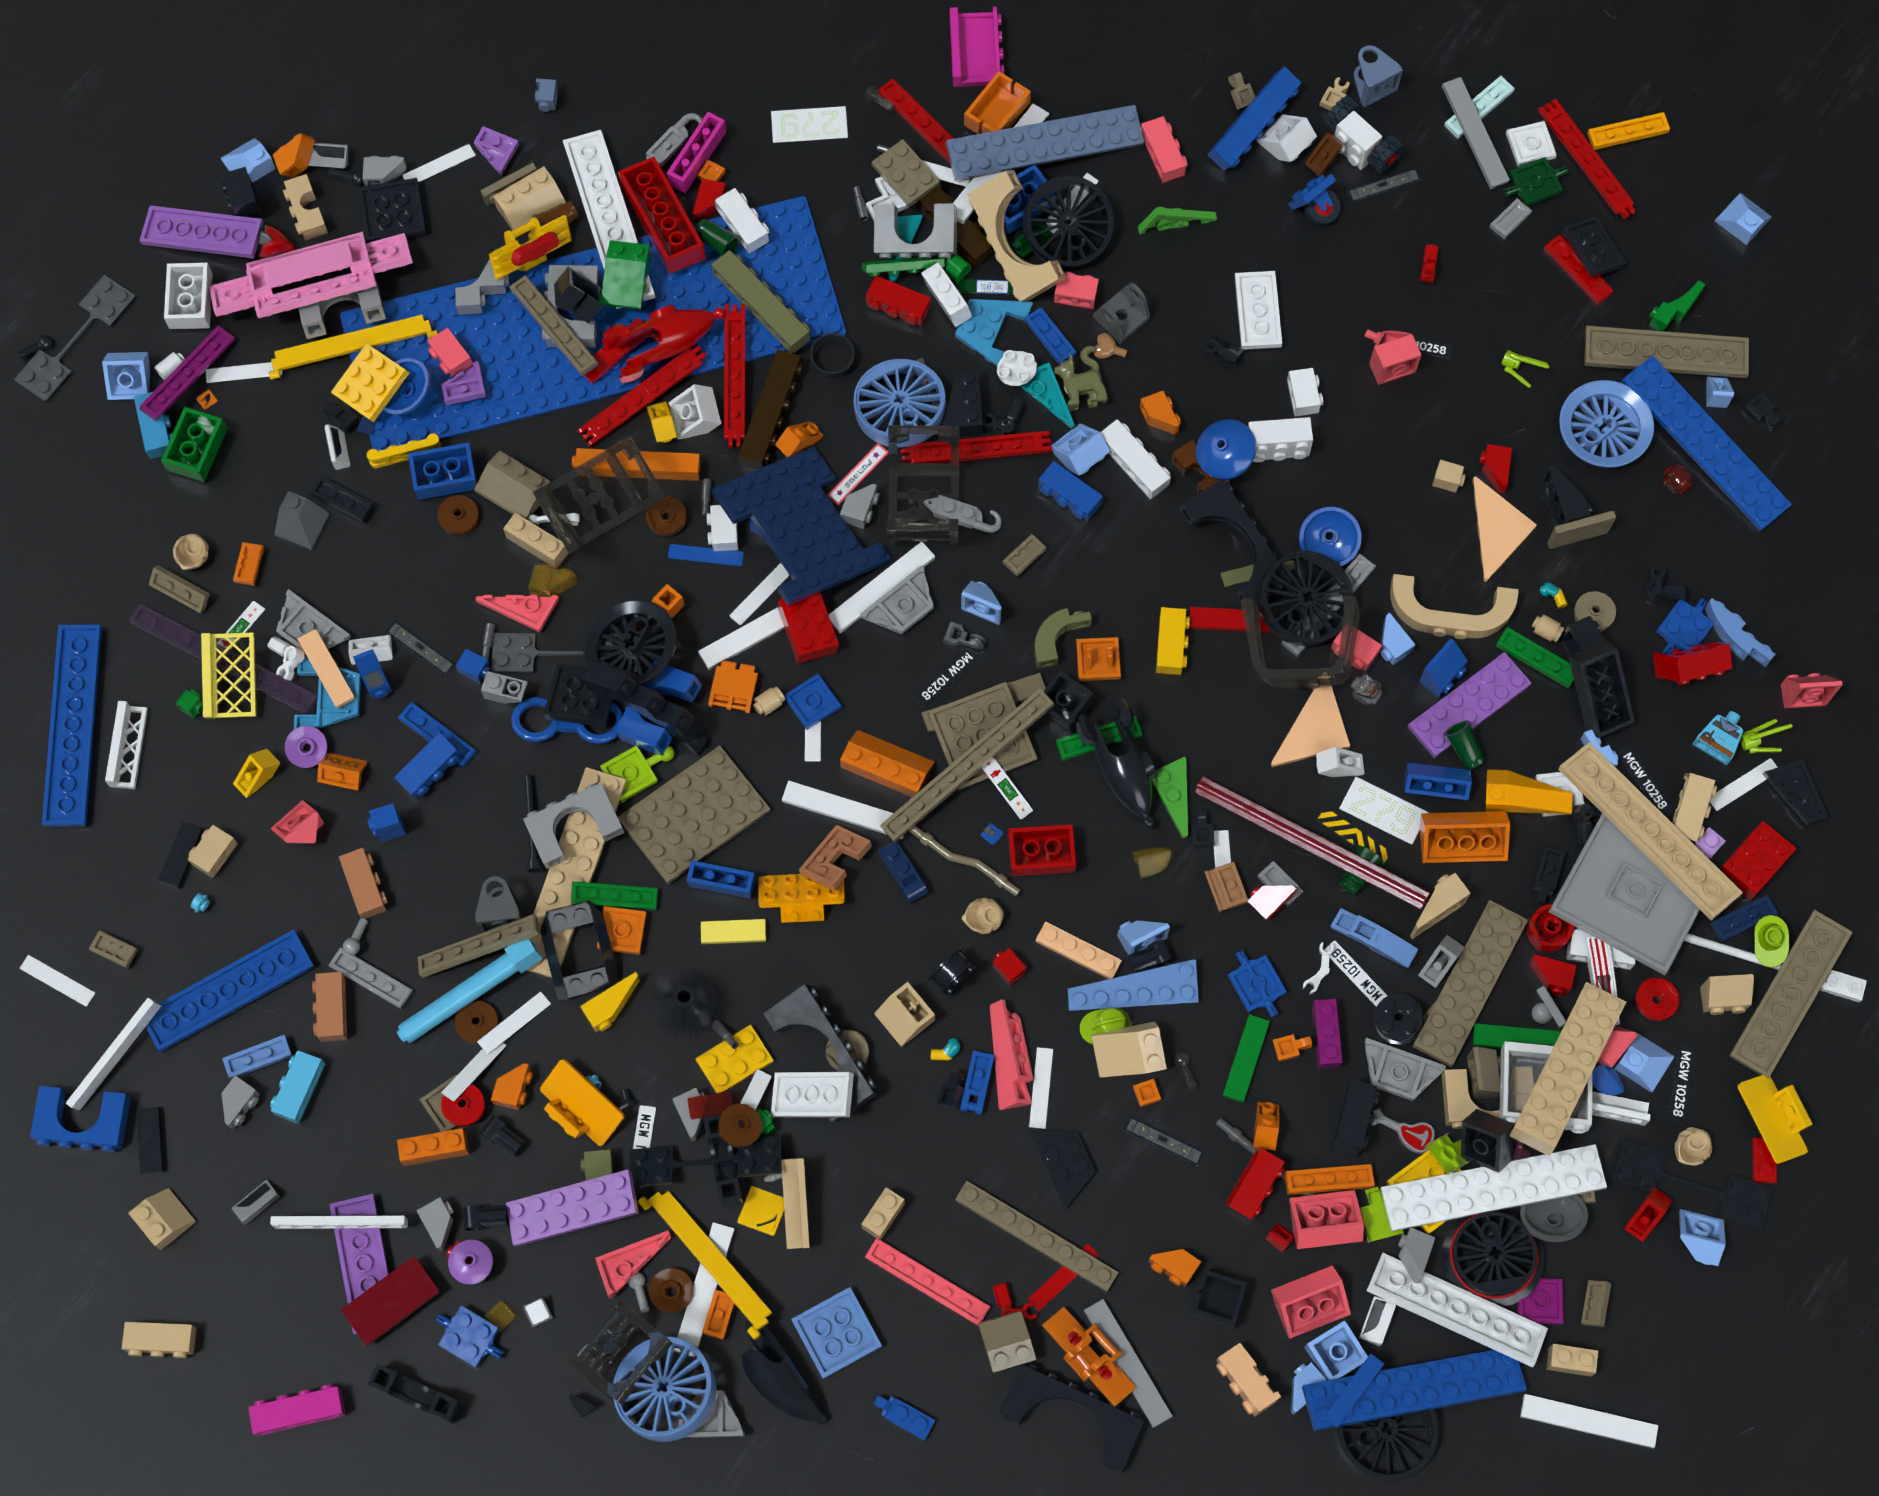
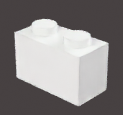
M1313 368L1289 371L1287 382L1294 416L1319 413L1320 406L1323 405V397L1321 393H1318L1317 389L1319 387L1318 375H1314Z
M720 505L710 506L711 513H707V525H711V532H708V544H712L713 551L738 550L737 523L733 524Z

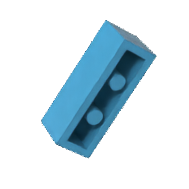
M153 392L134 396L145 451L150 459L164 455L173 434L169 431V427H172L169 415L164 413L155 422L139 410L140 405Z

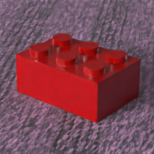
M821 593L790 606L786 604L783 598L779 599L778 611L797 664L837 653L839 643Z
M1762 821L1721 867L1720 871L1751 901L1797 848Z
M1073 824L1008 829L1011 877L1075 873L1076 860Z

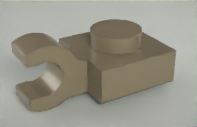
M1240 72L1228 77L1229 83L1235 88L1230 92L1237 110L1248 106L1255 98L1250 83L1244 84Z

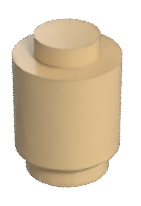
M1544 614L1542 617L1537 616L1531 626L1535 628L1533 631L1535 634L1550 642L1551 640L1557 642L1564 630V627L1560 626L1561 623Z
M778 687L769 688L754 699L755 704L753 706L759 715L763 713L767 716L782 705L785 697Z

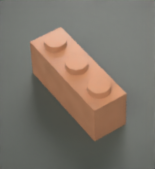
M360 848L339 856L360 917L366 919L387 911L385 904L388 903L384 891L380 892L378 887L381 884L377 872L373 873L371 867L374 865L371 853L367 854L364 848Z
M342 972L315 974L316 981H312V990L316 994V1002H313V1013L317 1015V1023L313 1024L314 1035L321 1042L347 1040L345 976Z

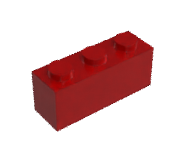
M875 276L866 293V304L874 310L886 312L891 317L904 319L908 324L921 326L931 307V297Z
M1257 1147L1225 1205L1252 1220L1253 1216L1256 1217L1261 1211L1262 1205L1260 1204L1264 1197L1267 1198L1272 1192L1273 1186L1271 1185L1275 1178L1278 1179L1283 1173V1164L1285 1162L1263 1148Z

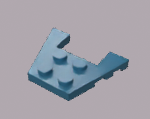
M970 299L967 305L972 317L958 325L955 337L972 350L984 356L985 360L989 363L992 362L997 366L1003 357L1004 351L993 348L1006 315L1024 321L1025 317L1031 312L1032 302Z
M304 657V660L297 667L298 676H318L309 659ZM338 667L355 697V700L338 709L335 707L319 678L317 714L294 715V729L301 726H311L320 729L358 717L361 675Z

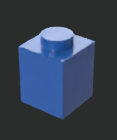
M465 649L456 664L459 674L478 683H481L483 678L485 679L487 671H491L488 659L468 649Z

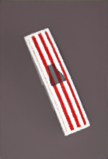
M1586 937L1585 943L1589 958L1588 969L1591 984L1617 997L1610 945L1595 937ZM1618 1018V1020H1617V1022H1616L1615 1025H1619V1024H1620V1019H1619V1018Z

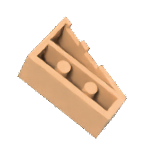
M1241 1343L1217 1358L1218 1364L1216 1367L1223 1377L1226 1375L1231 1381L1229 1384L1231 1390L1236 1396L1239 1394L1244 1400L1242 1405L1249 1415L1252 1413L1256 1417L1281 1398L1278 1392H1273L1268 1384L1269 1380L1265 1375L1262 1376L1256 1367L1257 1364Z

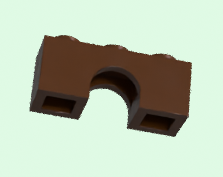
M1191 440L1173 452L1171 461L1183 476L1191 471H1198L1204 475L1205 478L1197 485L1196 492L1199 494L1220 481V479L1209 476L1201 469L1196 457L1197 444Z

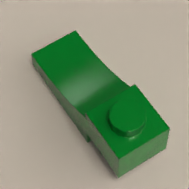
M1698 280L1682 297L1670 303L1663 302L1660 307L1656 306L1649 316L1652 318L1649 326L1657 331H1665L1673 319L1680 323L1701 294L1705 284Z

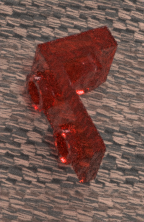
M731 1091L688 1098L691 1120L722 1114L726 1108L733 1105Z

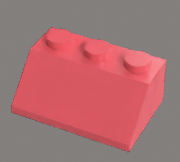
M1355 1190L1289 1198L1293 1234L1297 1249L1363 1241L1364 1223Z
M1333 1266L1271 1290L1276 1309L1289 1339L1351 1315L1342 1279Z

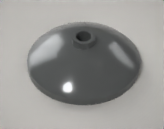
M1577 1195L1522 1205L1520 1218L1528 1232L1534 1237L1548 1242H1564L1582 1233L1588 1222V1211L1582 1199Z

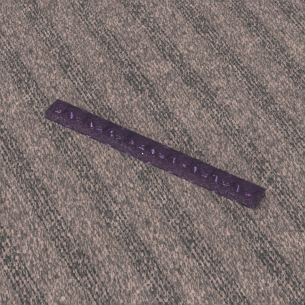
M142 604L138 605L128 620L131 624L202 660L200 634ZM217 644V648L223 653L226 648ZM229 650L225 656L234 662L240 655ZM224 657L217 663V669L223 672L231 666ZM243 657L236 666L242 672H245L250 667V661ZM255 663L257 690L305 715L310 713L317 702V695ZM234 667L228 673L236 679H239L242 675ZM245 677L241 680L242 682L250 685V681H248Z

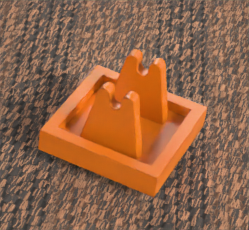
M1118 637L1076 639L1079 681L1117 680L1121 678Z

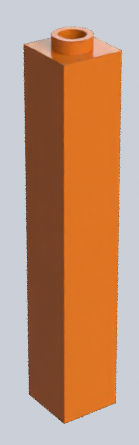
M576 448V456H572V468H575L577 475L694 481H699L700 455L694 453Z

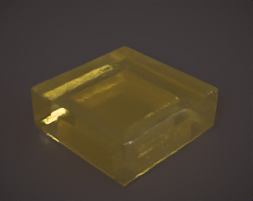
M501 1300L485 1315L491 1323L500 1327V1333L516 1318L513 1312Z

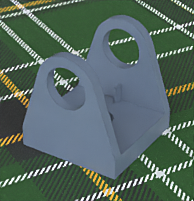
M1363 47L1358 54L1359 66L1354 71V80L1360 102L1366 107L1398 90L1403 69L1396 61L1377 47ZM1367 51H1372L1377 55L1378 59L1373 63H1368L1364 61L1362 55ZM1359 71L1362 72L1364 81L1359 78Z

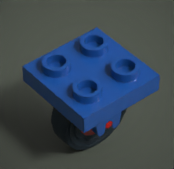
M1332 174L1328 176L1321 175L1317 179H1312L1306 184L1307 187L1305 189L1299 190L1291 196L1293 200L1288 203L1289 207L1294 210L1304 206L1307 217L1318 225H1326L1334 221L1340 212V201L1333 191L1326 188L1334 183L1336 179Z

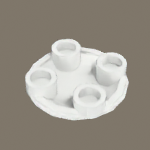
M1008 350L1004 352L997 365L999 379L1010 386H1020L1029 382L1034 377L1037 369L1034 355L1024 351Z

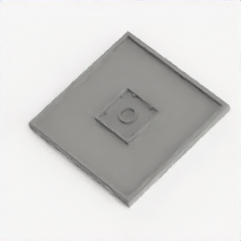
M1602 813L1551 906L1549 913L1659 973L1666 975L1700 909Z

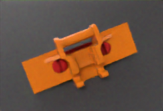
M1063 1307L1042 1325L1067 1353L1063 1357L1084 1382L1089 1378L1114 1407L1136 1389V1386L1114 1363L1123 1352L1121 1350L1118 1351L1098 1329L1099 1325L1097 1323H1094L1085 1330ZM1090 1334L1095 1337L1112 1357L1106 1354L1099 1357L1091 1349L1089 1344L1092 1341V1337Z

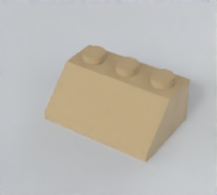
M544 166L493 196L496 208L512 230L528 223L532 215L544 212L561 203H566L554 179Z

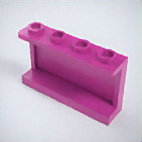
M958 7L950 8L953 87L987 86L998 71L1004 74V65H1000V60H1003V48H999V43H1002V31H998V26H1001V13L997 14V7H993V12L958 14Z

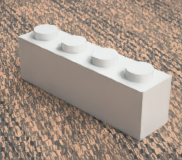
M1117 419L1100 432L1110 449L1108 454L1150 500L1170 485L1171 477L1169 471L1165 467H1161L1157 463L1156 457L1144 449L1143 443L1130 434V429L1126 424H1121Z

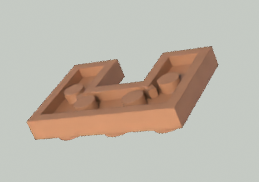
M836 825L800 867V874L835 891L847 874L845 870L833 865V863L842 853L860 861L872 846L871 841Z

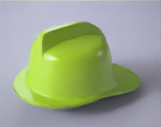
M1769 915L1763 917L1755 926L1756 958L1766 967H1776L1781 965L1788 957V927L1778 916Z
M1120 1008L1096 1010L1086 1014L1082 1019L1080 1033L1084 1040L1093 1044L1091 1035L1130 1027L1131 1019Z

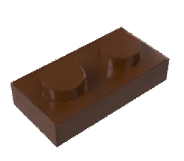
M1327 132L1305 164L1318 176H1321L1345 144L1332 132Z

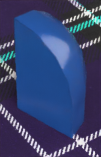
M1599 1064L1593 1069L1592 1085L1599 1092L1606 1095H1618L1624 1092L1623 1082L1613 1067Z

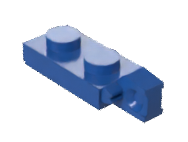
M877 1396L874 1402L875 1406L883 1410L881 1415L886 1420L923 1441L926 1440L935 1423L934 1419L897 1398L890 1397L889 1401Z

